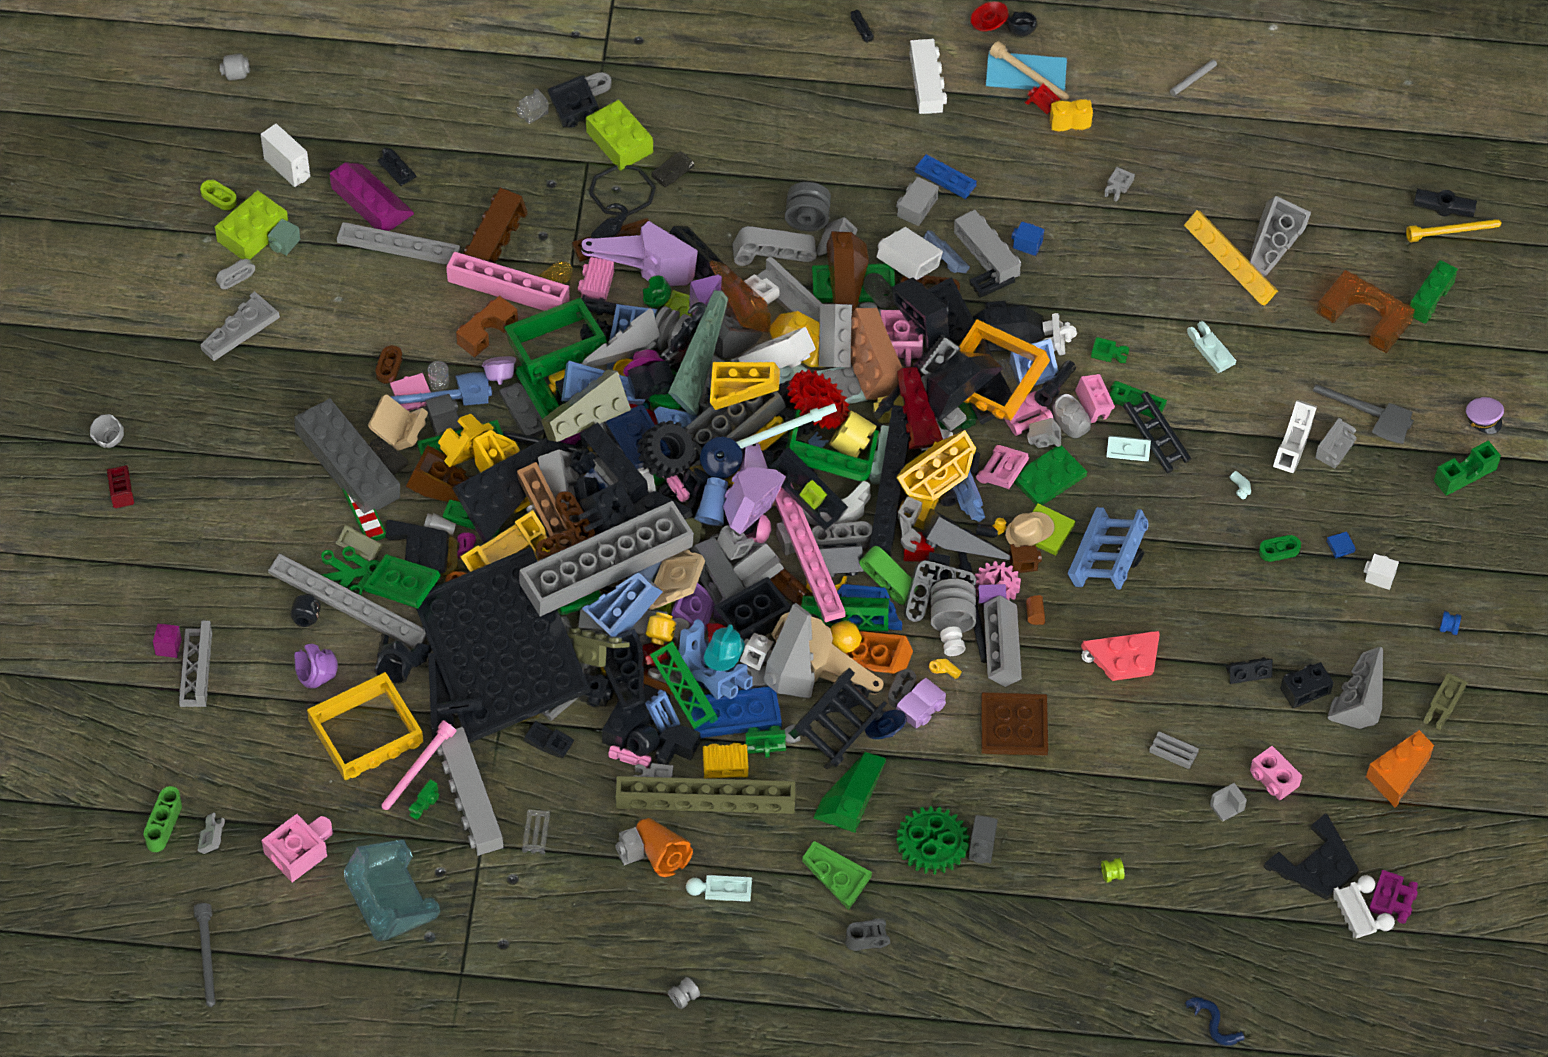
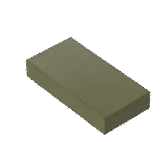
M347 525L343 528L336 542L342 548L353 547L355 553L367 561L376 560L383 544Z

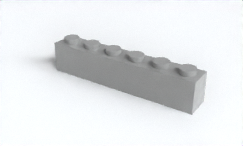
M460 727L456 729L457 732L453 737L444 740L436 751L438 756H443V771L445 775L449 774L450 776L448 784L451 793H456L455 804L457 810L463 813L461 821L464 830L468 829L470 832L468 836L471 849H476L477 855H482L502 849L503 837L464 728Z

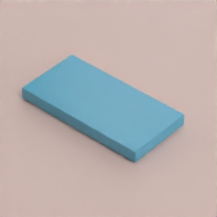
M988 53L986 86L1031 90L1034 86L1037 88L1040 86L1039 83L1003 58L996 59ZM1010 53L1065 92L1067 58Z

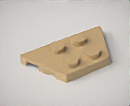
M687 549L662 561L654 584L663 592L649 607V610L656 609L694 593L705 563L702 555L692 553Z

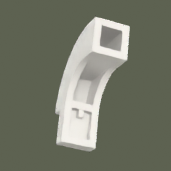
M1300 400L1296 401L1288 429L1278 449L1273 467L1294 473L1307 442L1317 406Z
M862 481L848 497L842 499L848 506V509L834 524L855 522L864 515V505L871 497L869 483ZM803 509L808 523L818 526L819 524ZM820 512L821 517L826 522L832 519L827 513Z

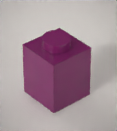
M158 623L153 639L155 654L157 656L177 658L182 641L179 626Z

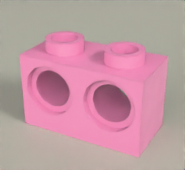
M1273 746L1252 760L1250 768L1252 776L1256 780H1260L1266 786L1267 791L1279 800H1282L1300 786L1302 775Z

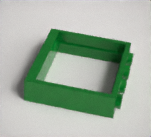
M581 297L504 326L508 342L532 382L566 369L568 361L582 363L584 359L605 343L607 344L605 335ZM582 319L585 320L594 335L533 360L530 359L521 344Z

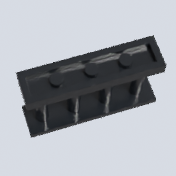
M850 668L845 670L788 733L794 739L800 735L806 736L830 759L824 766L826 770L832 765L837 767L843 761L844 757L842 754L873 720L878 721L885 713L883 708L888 704L883 701L876 707L852 684L851 678L856 673ZM841 689L848 691L871 713L864 722L839 700L837 694ZM827 705H833L857 728L850 737L825 715L826 712L823 709ZM814 719L817 722L820 721L843 743L837 752L811 730L810 724Z

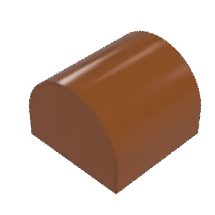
M1031 596L1026 600L1028 622L1033 625H1044L1043 596Z

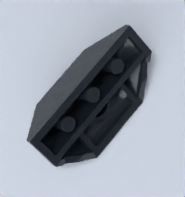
M1026 306L983 309L973 316L975 322L976 320L982 321L1030 344L1038 342L1045 336L1042 323L1044 322L1043 316ZM984 339L990 352L1008 351Z
M958 351L927 377L926 393L935 418L939 422L998 374L1003 369L1002 366L989 354Z

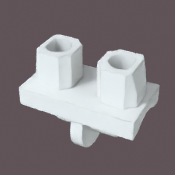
M1055 313L1052 314V320L1042 322L1045 335L1053 334V337H1049L1053 350H1057L1059 355H1064L1065 341L1071 342V338L1077 335V330L1074 326H1070L1069 322L1063 324V322L1059 321V314Z

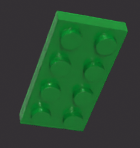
M868 264L858 302H894L892 289L895 286L894 268L888 264ZM812 265L813 296L821 303H833L829 265Z

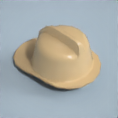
M1042 512L1023 513L1016 516L1008 525L1005 536L1010 544H1014L1015 547L1023 545L1032 546L1052 535L1054 523L1048 515Z

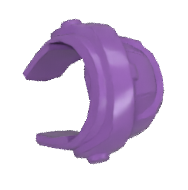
M307 644L305 645L307 653L301 649L295 652L296 673L299 681L306 688H317L336 676L338 662L335 654L330 649L320 651L317 645Z

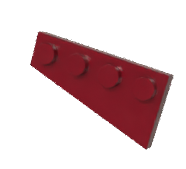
M917 367L902 368L897 371L900 393L905 400L903 412L907 414L908 418L906 430L911 436L909 448H930L934 442L938 443L943 440L934 412L929 405L928 396Z

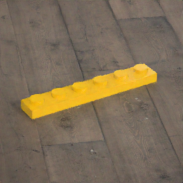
M1196 210L1184 224L1261 305L1265 306L1278 292L1201 211Z

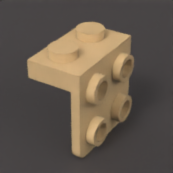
M384 395L381 397L368 427L393 448L400 451L415 445L418 440L417 435L426 423L425 419L428 412L423 408L409 412L389 395Z

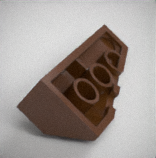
M832 231L826 248L833 304L852 305L853 313L858 305L869 262L867 244L852 232Z

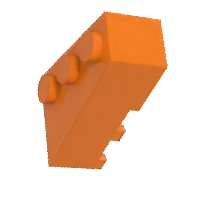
M1419 730L1370 763L1366 778L1396 808L1412 782L1429 761L1434 745Z

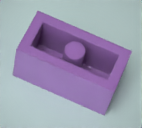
M1006 584L978 586L979 603H986L998 596L1006 599Z

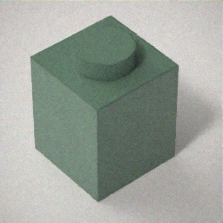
M281 219L268 234L270 248L277 253L280 252L287 256L300 241L299 227Z

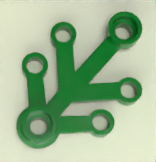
M348 546L342 551L343 558L346 561H353L361 567L353 569L335 558L331 550L323 551L321 554L322 562L326 565H331L339 570V572L321 575L334 582L341 581L339 585L348 588L355 578L363 577L358 585H353L349 589L351 591H360L359 595L362 596V592L365 590L363 586L373 573L370 569L376 568L380 561H367L357 555L353 547ZM347 552L353 553L351 556L345 555ZM326 555L331 556L329 560L324 559Z

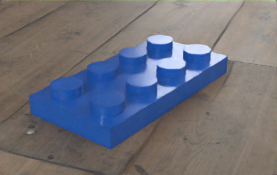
M770 687L738 690V694L732 699L724 696L717 700L712 694L705 695L718 720L712 724L708 721L696 729L693 728V730L700 732V738L744 733L748 732L749 728L755 727L760 730H767L771 726H780L782 728L777 694ZM688 697V702H691L693 697ZM693 707L691 716L695 722L706 716L702 709Z

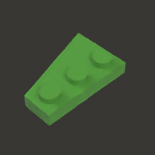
M816 841L812 843L802 858V862L848 910L872 877L871 871Z

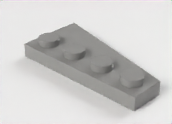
M254 291L250 295L251 299L247 303L243 302L238 307V311L233 316H229L225 320V324L221 328H217L200 345L201 350L215 361L279 319V312Z

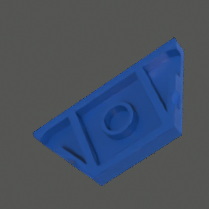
M842 584L837 591L839 597L889 598L886 588ZM889 599L888 629L902 631V621H899L894 604ZM852 615L849 618L855 624H859L863 620L859 615ZM874 616L870 619L874 624H884V616ZM841 618L832 620L830 622L837 623L841 620Z

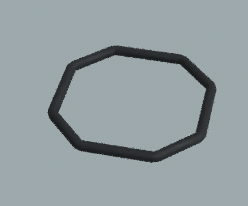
M617 165L595 175L589 190V195L604 213L616 216L621 212L607 210L594 195L593 191L596 180L617 169ZM627 165L625 168L638 170L652 189L648 202L630 210L628 216L651 205L656 186L640 167Z

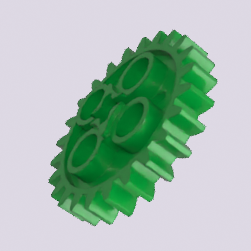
M932 806L929 807V811H925L921 807L919 814L913 810L912 817L906 815L905 822H901L900 829L897 830L896 844L899 845L898 853H902V860L909 859L908 866L916 864V871L921 867L924 868V874H927L929 869H932L934 875H936L937 869H940L942 873H945L946 867L953 870L954 863L960 865L961 858H965L966 851H968L969 836L966 835L967 827H963L964 821H957V814L949 816V809L942 813L940 806L937 811H933ZM932 825H938L940 827L934 828L932 827ZM919 835V836H921L922 838H919V839H918V838H914L913 836ZM944 842H951L952 844L947 845ZM932 852L934 855H927L925 853Z

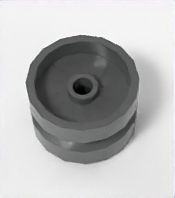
M801 182L791 186L787 192L786 222L791 227L800 231L812 232L824 228L829 221L831 203L829 190L814 182Z

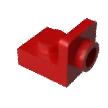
M1043 83L1038 88L1034 86L1027 93L1029 98L1025 103L1028 105L1033 101L1044 113L1048 114L1051 111V104L1059 101L1060 98Z

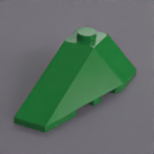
M865 752L822 797L814 819L856 833L885 765L886 758Z

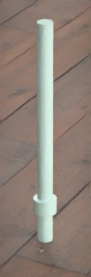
M833 403L821 409H812L806 415L736 443L742 449L808 422H817L822 420V417L836 412V406ZM720 452L717 455L720 458L724 456V453Z

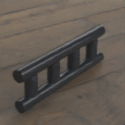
M1145 392L1141 395L1144 400L1143 402L1134 407L1130 402H1127L1123 407L1143 438L1151 439L1150 448L1166 473H1170L1173 471L1171 463L1182 458L1184 463H1187L1192 458L1150 394ZM1149 408L1155 418L1143 423L1138 414ZM1160 425L1165 435L1154 440L1149 430ZM1171 441L1176 452L1166 457L1160 447Z

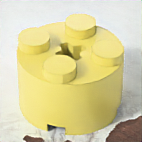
M850 411L848 418L836 430L829 445L842 454L857 458L860 453L859 449L864 450L870 441L867 436H871L877 426L856 412Z

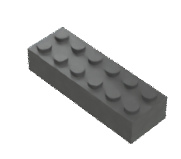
M775 391L715 410L711 405L686 426L688 429L687 433L689 435L692 433L694 437L692 442L696 443V447L693 448V450H696V455L692 457L694 461L688 468L701 464L700 454L702 448L711 439L727 437L737 442L756 433L786 407L781 395ZM666 443L671 452V456L667 458L673 459V449L669 443ZM688 468L677 474L682 480Z
M330 398L294 417L297 435L339 487L346 491L364 514L372 509L377 511L400 498V483Z

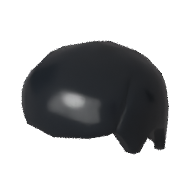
M1015 11L1012 17L1008 15V29L1015 36H1028L1037 28V19L1030 12L1018 13Z

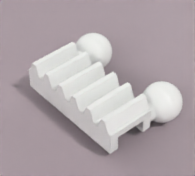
M1368 875L1360 877L1357 883L1353 882L1349 887L1340 890L1338 887L1334 888L1333 892L1334 900H1337V906L1341 908V914L1345 916V922L1349 924V930H1352L1353 938L1374 933L1377 929L1389 931L1395 923L1393 916L1388 913L1380 914L1377 920L1374 921L1360 891L1370 893L1375 888V880Z

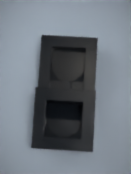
M535 721L523 741L548 754L564 758L575 740L558 729L552 731Z

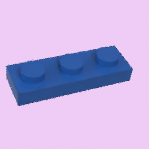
M927 154L915 167L917 174L964 199L976 187L977 181Z

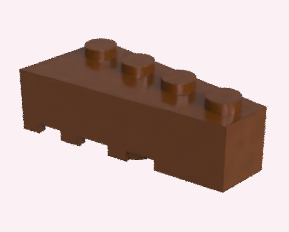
M500 188L498 193L493 195L489 210L484 212L482 223L479 228L475 229L473 240L470 245L466 246L464 255L496 263L502 252L501 247L507 246L510 241L511 231H517L520 223H518L521 217L525 218L528 214L521 195Z

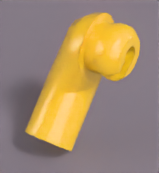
M936 659L929 663L930 671L935 674L948 673L951 677L957 679L962 673L959 668L947 659Z

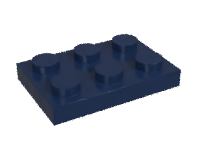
M643 404L605 421V426L616 445L637 469L642 468V465H644L643 461H639L638 458L641 456L640 453H637V448L640 447L638 442L647 430L655 426ZM661 440L660 448L662 453L666 457L671 456L667 444L664 440Z

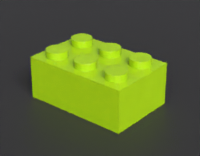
M620 100L586 117L587 134L609 159L618 166L620 171L625 169V166L632 165L653 153V137Z
M257 190L215 226L217 242L240 259L250 260L269 244L268 234L281 219L288 221L287 211Z

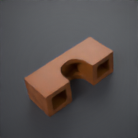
M501 296L491 300L482 311L475 313L470 321L458 328L456 331L457 344L475 358L489 346V336L485 330L497 328L505 333L504 326L518 321L517 308Z

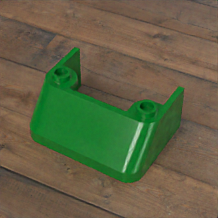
M797 409L794 419L800 417L801 411ZM798 427L790 430L786 449L789 447L809 468L855 481L868 479L872 470L879 431H874L866 451L865 460L795 441Z

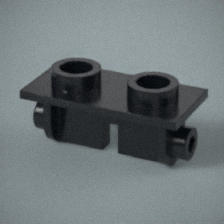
M388 147L382 150V158L377 161L400 186L417 177L395 151Z
M1262 657L1261 659L1249 660L1248 663H1245V661L1230 662L1229 665H1226L1227 673H1230V684L1272 678L1273 660Z

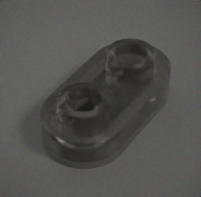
M868 274L864 278V290L879 307L890 308L894 306L892 287L880 274Z

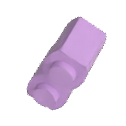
M925 678L898 703L897 710L905 713L907 722L914 728H918L921 725L924 726L931 719V714L935 711L939 712L945 706L946 693L929 679Z

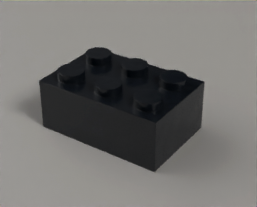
M767 576L715 605L713 620L715 623L722 624L726 628L729 624L733 625V629L745 641L746 638L750 640L754 633L765 636L772 632L780 617L790 612L792 607Z

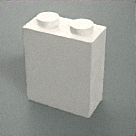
M274 124L261 133L264 159L294 187L305 182L310 177L307 151L278 124Z
M904 227L879 242L877 258L909 279L914 277L918 280L939 267L943 251Z

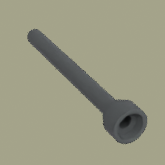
M200 903L195 905L193 910L194 917L200 926L206 1004L209 1007H213L215 1005L208 924L212 916V906L208 903Z

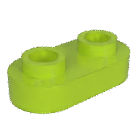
M207 180L202 183L200 187L201 196L205 200L222 210H231L236 206L237 198L234 191L215 180Z

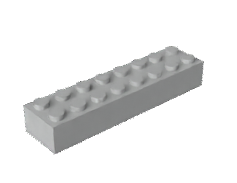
M671 501L520 569L519 583L539 616H542L693 546L694 533L674 502Z

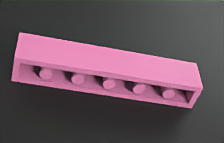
M454 252L447 265V279L450 283L497 297L501 296L504 299L543 311L570 301L568 285Z

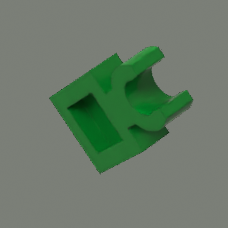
M1096 337L1091 358L1111 362L1112 358H1115L1120 363H1126L1127 356L1121 354L1128 355L1130 348L1127 346L1116 347V341Z
M431 779L418 794L416 802L410 806V817L418 820L423 810H427L430 805L436 803L439 798L438 783Z

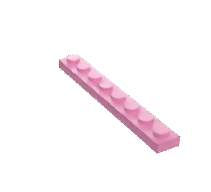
M781 487L774 501L824 622L845 617L844 607L803 509Z

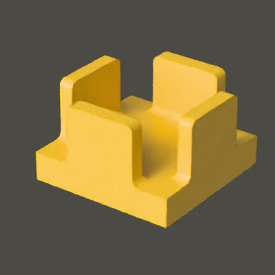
M472 414L460 417L458 423L464 428L461 432V437L452 428H448L438 441L441 445L440 449L447 455L444 462L449 467L475 458L473 439L489 430L493 431L494 427L490 423L481 424Z

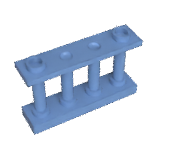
M1096 507L1068 571V575L1075 587H1083L1088 577L1111 578L1116 589L1121 590L1143 535L1148 529V520L1142 509L1137 510L1133 520L1110 519L1104 508ZM1109 527L1130 528L1127 536L1105 535ZM1102 544L1122 545L1119 553L1098 552ZM1095 560L1115 561L1112 570L1091 569Z

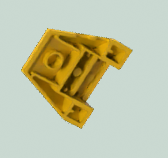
M532 510L515 521V525L481 547L478 545L462 555L461 559L471 572L529 547H532L536 556L538 542L547 538L545 528ZM542 548V551L550 552V550Z

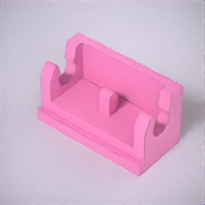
M1101 375L1081 377L1075 392L1091 423H1095L1100 415H1102L1103 420L1107 419L1115 406Z

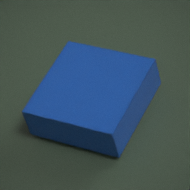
M1347 532L1327 537L1326 542L1335 558L1355 552L1356 548Z

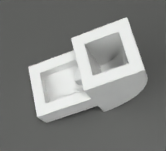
M755 274L739 284L740 291L752 299L753 306L758 309H762L780 295L778 286L767 278L761 280Z

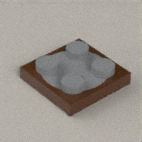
M656 665L650 666L644 671V684L673 695ZM671 671L669 679L673 683L680 684L682 675L680 672Z

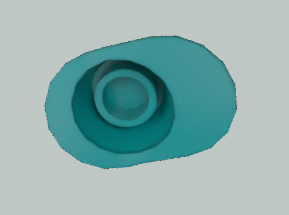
M729 624L727 628L716 630L705 651V664L715 671H725L734 667L744 650V640L733 629V625Z

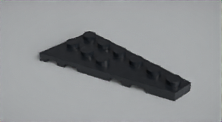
M546 437L452 488L484 544L489 541L527 497L518 480L517 471L535 462L539 465V456L556 450L566 452L561 441H551Z

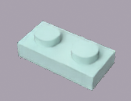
M1109 435L1106 456L1110 458L1149 461L1151 439Z

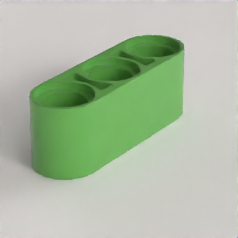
M873 546L859 561L860 566L880 587L886 588L889 596L895 602L901 605L905 604L912 578L884 550L878 546ZM918 586L915 587L914 593L918 590Z
M173 786L162 789L144 829L146 846L152 852H160L165 848L182 808L179 790Z

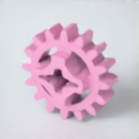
M994 561L993 566L986 563L985 569L980 567L978 574H975L976 595L978 596L979 585L1006 584V599L1010 600L1011 598L1015 600L1016 593L1020 591L1021 578H1018V571L1012 572L1013 566L1006 568L1005 562H1002L1001 566L996 561Z

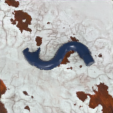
M1194 997L1185 1002L1187 1009L1192 1007L1195 1010V1016L1201 1009L1210 1011L1209 1033L1220 1045L1231 1046L1236 1044V1042L1244 1040L1242 1031L1227 1035L1219 1033L1218 1026L1221 1015L1215 1003L1200 997Z

